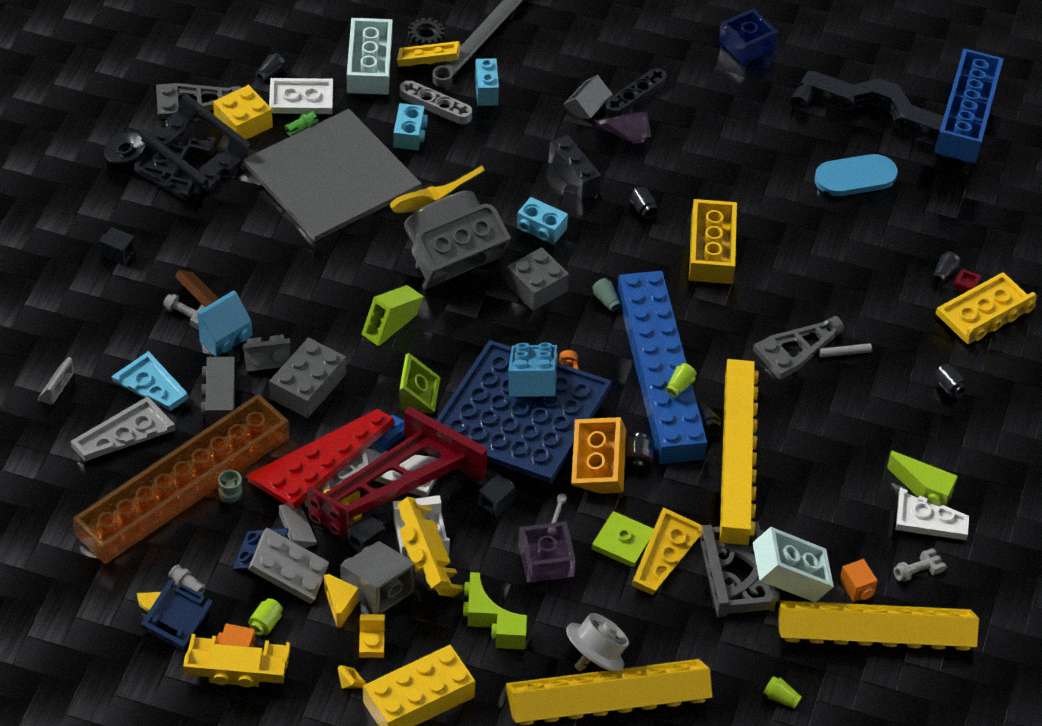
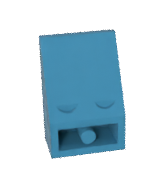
M519 343L516 346H512L508 369L509 397L555 396L557 345H552L551 343H540L539 345Z

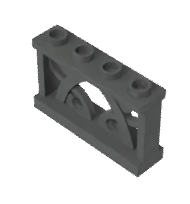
M755 522L754 536H750L752 542L764 533V530H760L758 522ZM703 525L700 543L717 617H727V614L762 610L775 611L776 602L780 600L779 590L772 585L758 580L759 576L755 555L753 554V545L738 546L736 544L720 543V527L712 528V525ZM726 553H730L727 559L719 558L721 554L726 557ZM734 555L753 567L751 574L743 582L736 575L722 571L723 568L732 563ZM726 580L733 581L731 585L725 584ZM761 588L764 590L765 596L752 598L747 591L749 590L750 593L758 596L759 593L756 589ZM741 595H742V597L744 598V599L732 600V599L737 598V597H739V596H741Z

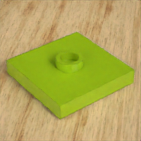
M613 511L592 543V550L635 568L645 552L654 529Z

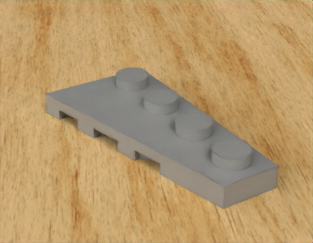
M146 397L71 441V447L84 461L175 431V424L149 397Z

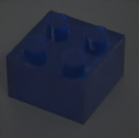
M753 8L721 22L719 41L742 64H745L774 51L778 31Z

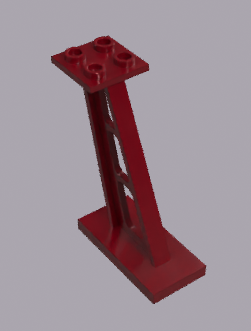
M409 406L404 411L403 442L326 493H322L312 486L307 488L308 517L313 522L329 528L334 534L348 539L347 528L350 527V519L457 469L482 483L487 477V448ZM420 451H424L437 458L413 471L399 466ZM391 470L403 475V477L378 489L367 485ZM357 490L369 493L347 505L340 503L341 500Z

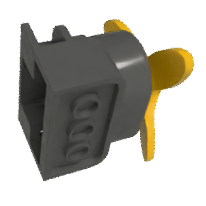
M483 166L449 184L434 187L433 183H430L421 190L402 195L390 203V207L396 213L414 212L406 219L404 228L413 243L412 254L416 260L415 267L417 270H421L425 277L423 283L424 290L501 258L511 240L494 206L490 204L480 205L474 192L466 190L448 196L455 188L485 171Z

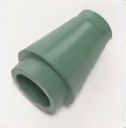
M603 278L593 285V294L611 312L621 307L620 300L611 281Z

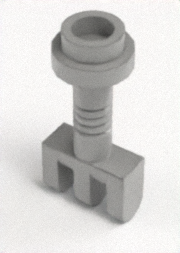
M175 294L167 295L163 303L166 310L172 312L175 309L191 317L189 325L199 330L198 311L205 307L201 305L196 311L179 302V296Z
M929 549L921 553V561L910 565L905 562L898 563L894 568V575L899 581H907L911 579V574L928 569L932 575L945 571L947 566L944 562L941 563L942 559L939 555L936 556L937 552L934 549Z

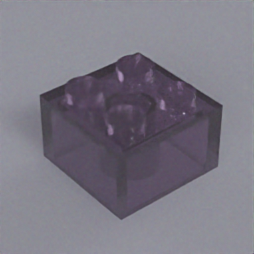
M567 521L519 527L518 546L527 583L574 577L576 559Z

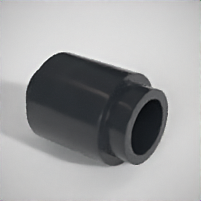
M638 187L631 192L629 200L641 217L650 219L658 213V203L646 187Z
M945 364L937 369L935 372L936 382L950 397H959L965 393L967 381L953 366Z

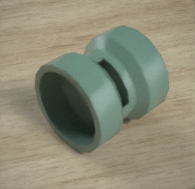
M235 470L223 471L218 476L219 496L227 503L236 502L242 497V477Z

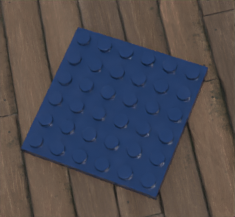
M489 340L436 421L486 447L487 462L552 484L573 450L575 419H592L612 388V381L557 363L555 396L509 397L508 369L512 347Z

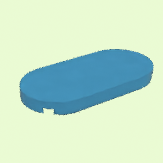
M878 154L827 161L816 169L815 184L821 191L824 192L825 190L832 196H845L882 190L893 184L898 170L891 159Z

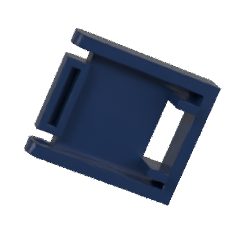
M169 579L142 621L141 629L184 651L191 640V635L196 633L211 609L213 601L208 599L204 607H201L205 599L204 595L181 583L177 585L173 592L171 590L174 587L175 581ZM160 623L177 632L176 637L156 626Z

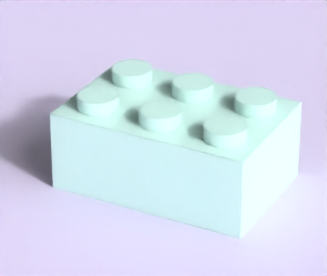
M770 527L753 542L759 581L813 602L818 601L834 587L825 548L773 527Z

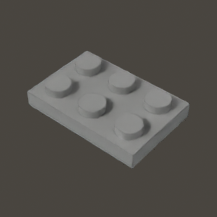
M266 528L262 533L248 570L311 604L317 596L329 562Z

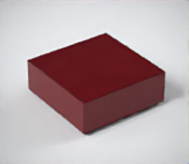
M961 269L953 288L967 292L979 285L982 276Z

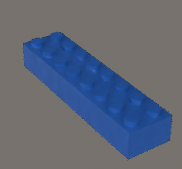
M963 49L934 153L944 157L957 158L963 162L976 163L1003 58Z

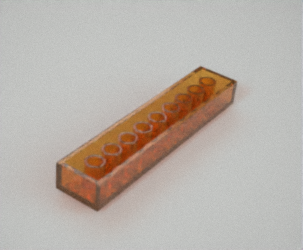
M257 394L73 518L75 535L104 564L108 563L219 487L218 476L223 471L235 470L239 473L289 439V420Z

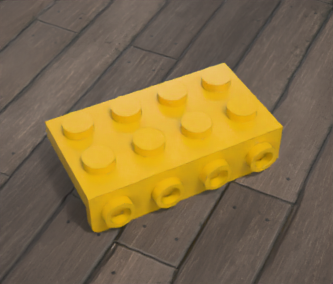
M1002 272L939 306L936 314L962 340L969 344L975 340L982 339L984 335L991 331L998 330L1007 322H1013L1018 316L1031 312L1036 305L1037 295L1034 292L1027 295Z

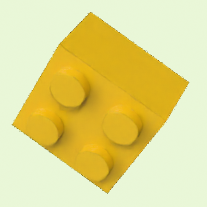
M250 85L213 101L214 115L245 140L273 127L271 107Z

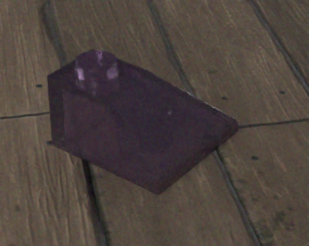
M647 112L596 120L598 126L625 141H632L633 144L645 142V138L651 137Z

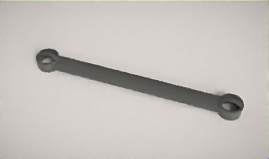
M503 0L461 45L459 59L446 62L443 66H438L433 70V83L438 87L450 86L453 83V76L523 0ZM438 75H445L444 78L437 77Z

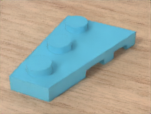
M149 351L111 376L113 382L144 398L149 397L155 404L169 411H172L189 399L187 392Z

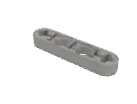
M404 81L400 85V97L407 102L424 106V109L458 124H467L472 119V108L463 102L414 81ZM423 97H431L432 99L426 101V100H423L422 98H423ZM442 104H447V105H449L450 107H449V108H441L440 105H442Z

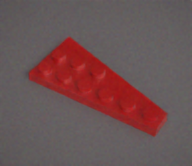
M376 409L246 475L248 481L296 510L307 500V488L309 486L317 490L323 487L358 457L360 453L395 425L394 419Z

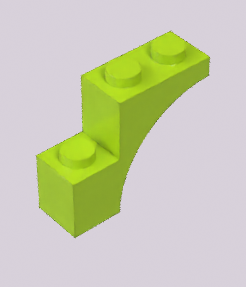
M470 572V582H465L464 596L469 597V602H464L463 616H468L467 626L492 627L491 638H496V648L525 649L527 615L512 613L496 605L485 593L481 584L480 573Z

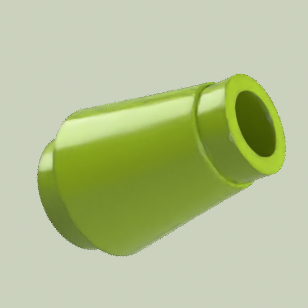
M686 363L677 366L665 389L666 392L672 397H677L695 381L697 374L695 369Z
M775 676L772 677L763 692L768 695V699L793 709L796 708L802 698L781 677L778 679Z

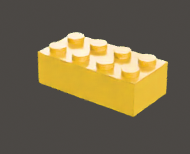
M694 199L691 216L689 281L733 284L736 256L737 202Z
M451 645L363 685V703L379 726H416L475 697V680Z

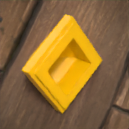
M343 665L338 667L342 689L363 688V685L367 684L354 668Z

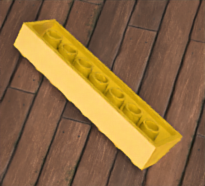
M779 600L778 602L779 634L788 642H799L800 639H809L811 643H824V640H834L835 644L842 645L848 644V641H858L859 645L871 646L873 642H882V645L887 647H896L897 643L907 644V647L921 648V644L931 645V648L946 649V646H955L957 650H970V647H977L979 618L971 609Z
M700 659L623 668L618 672L607 670L506 683L511 715L516 723L519 722V725L534 724V720L544 719V722H555L559 720V717L568 716L569 719H579L584 717L583 714L593 713L594 716L607 715L608 711L612 710L626 713L631 712L632 708L635 707L649 710L657 708L659 704L679 706L682 701L703 703L706 698H712L710 668Z

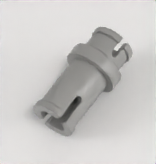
M175 565L169 572L168 577L173 579L176 585L181 583L200 594L204 593L206 586L191 576V572L188 569Z

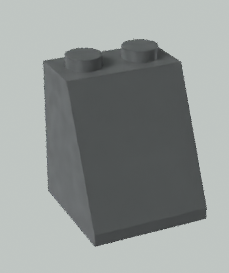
M380 541L365 547L362 552L354 557L347 558L340 565L341 580L359 588V599L373 614H381L414 593L415 563Z

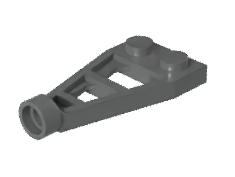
M181 83L156 85L158 120H166L178 110V97L182 94L187 93L188 95L196 96L197 102L208 111L214 110L213 101L203 103L202 95L218 96L219 99L241 88L240 86L222 88Z
M834 316L822 323L772 335L754 344L753 351L780 380L799 370L819 352V349L825 347L836 335L842 333L844 326L840 318ZM815 334L819 341L810 346L803 339L804 336ZM796 342L802 349V352L796 357H791L782 345Z

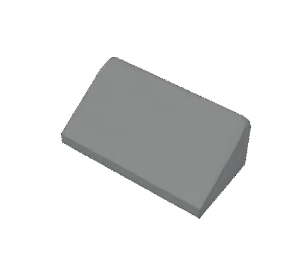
M68 357L59 366L38 397L39 401L50 405L54 404L74 374L72 358Z
M279 505V515L284 527L289 529L288 537L290 541L303 548L317 545L302 506L294 510L287 505Z

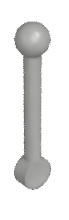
M559 494L557 497L558 505L552 523L547 527L549 533H555L557 530L555 525L562 504L566 503L567 500L565 494Z

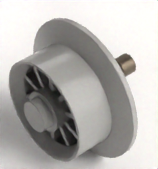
M590 613L582 624L570 623L567 626V636L583 654L575 664L577 670L582 672L590 661L614 672L623 669L624 662L621 654L629 645V641L617 625L599 614Z

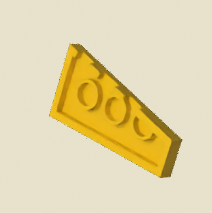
M663 507L631 585L653 595L701 536L703 525Z

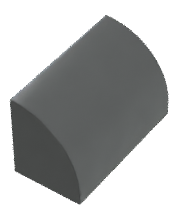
M597 75L586 80L563 105L573 115L582 119H590L613 94Z

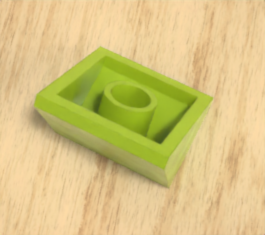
M410 353L406 354L399 389V410L405 411L410 406L421 413L432 414L435 412L440 377Z

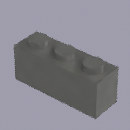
M207 357V366H202V380H206V384H202V398H206V400L201 402V416H206V425H234L235 357Z

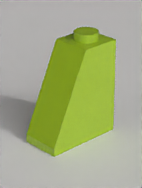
M406 285L374 297L362 335L377 346L381 345L418 314L424 296Z

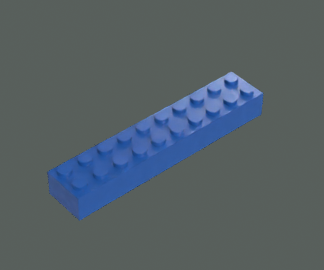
M654 271L619 275L617 294L621 303V311L659 464L705 460L707 440L692 384L677 397L670 396L665 390L676 367L686 363L663 272Z

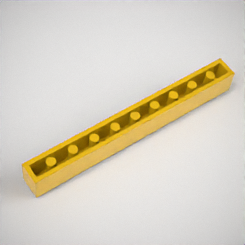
M727 359L724 394L720 543L748 545L750 536L755 534V522L751 521V518H755L756 504H751V501H755L756 487L752 486V483L755 484L756 470L752 469V466H756L757 453L753 452L757 446V436H753V433L757 431V419H753V416L757 417L758 403H754L758 396V387H754V384L758 383V371H754V361Z

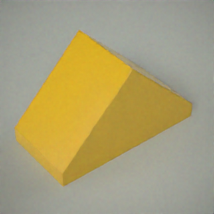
M327 574L324 575V590L338 628L342 627L358 604L359 588Z

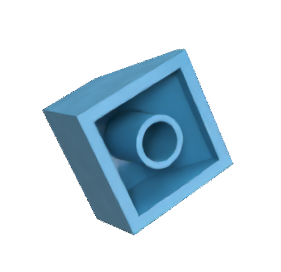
M234 290L198 311L200 342L215 357L230 351L231 348L252 336L251 319Z

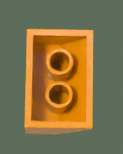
M621 417L575 419L572 485L599 494L623 493L626 428Z

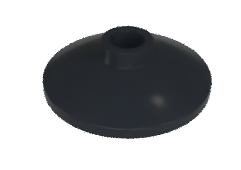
M122 133L113 137L106 144L104 155L109 162L114 164L129 163L143 154L146 144L141 141L142 138L138 133Z

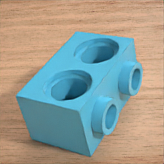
M476 59L475 83L477 106L498 105L499 83L496 59Z
M399 103L393 133V148L419 150L420 142H424L425 138L423 127H427L428 115H424V106Z
M530 197L517 213V228L554 245L567 229L568 214Z

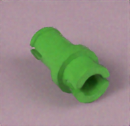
M311 111L309 114H302L299 119L285 125V130L289 129L287 134L291 137L318 124L319 121L314 119L317 116Z

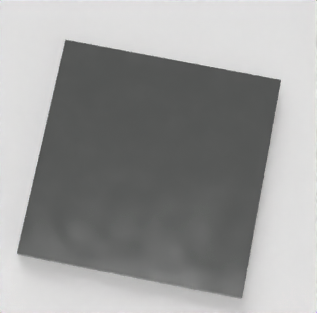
M350 109L243 159V165L314 242L390 205L393 200L402 195L421 189V182Z

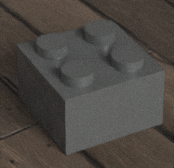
M542 247L507 266L506 284L532 310L568 292L569 273Z

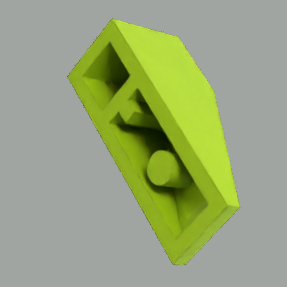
M894 451L890 454L887 468L918 498L922 496L928 499L927 502L936 506H947L958 476Z

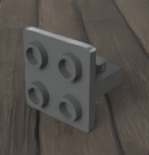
M284 335L270 336V341H262L261 337L248 339L247 343L242 345L246 372L281 368L291 357L290 338L285 339Z

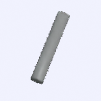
M871 344L821 348L819 349V357L872 352Z

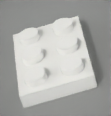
M271 78L269 106L272 109V113L309 114L313 111L315 114H332L333 79Z

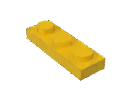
M459 41L400 48L397 57L398 66L410 67L418 64L452 62L459 59L461 46Z

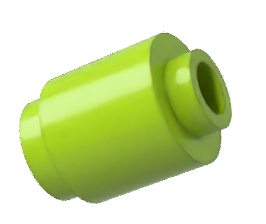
M266 599V601L260 603L248 620L250 628L255 629V634L268 635L281 618L282 606L273 599Z

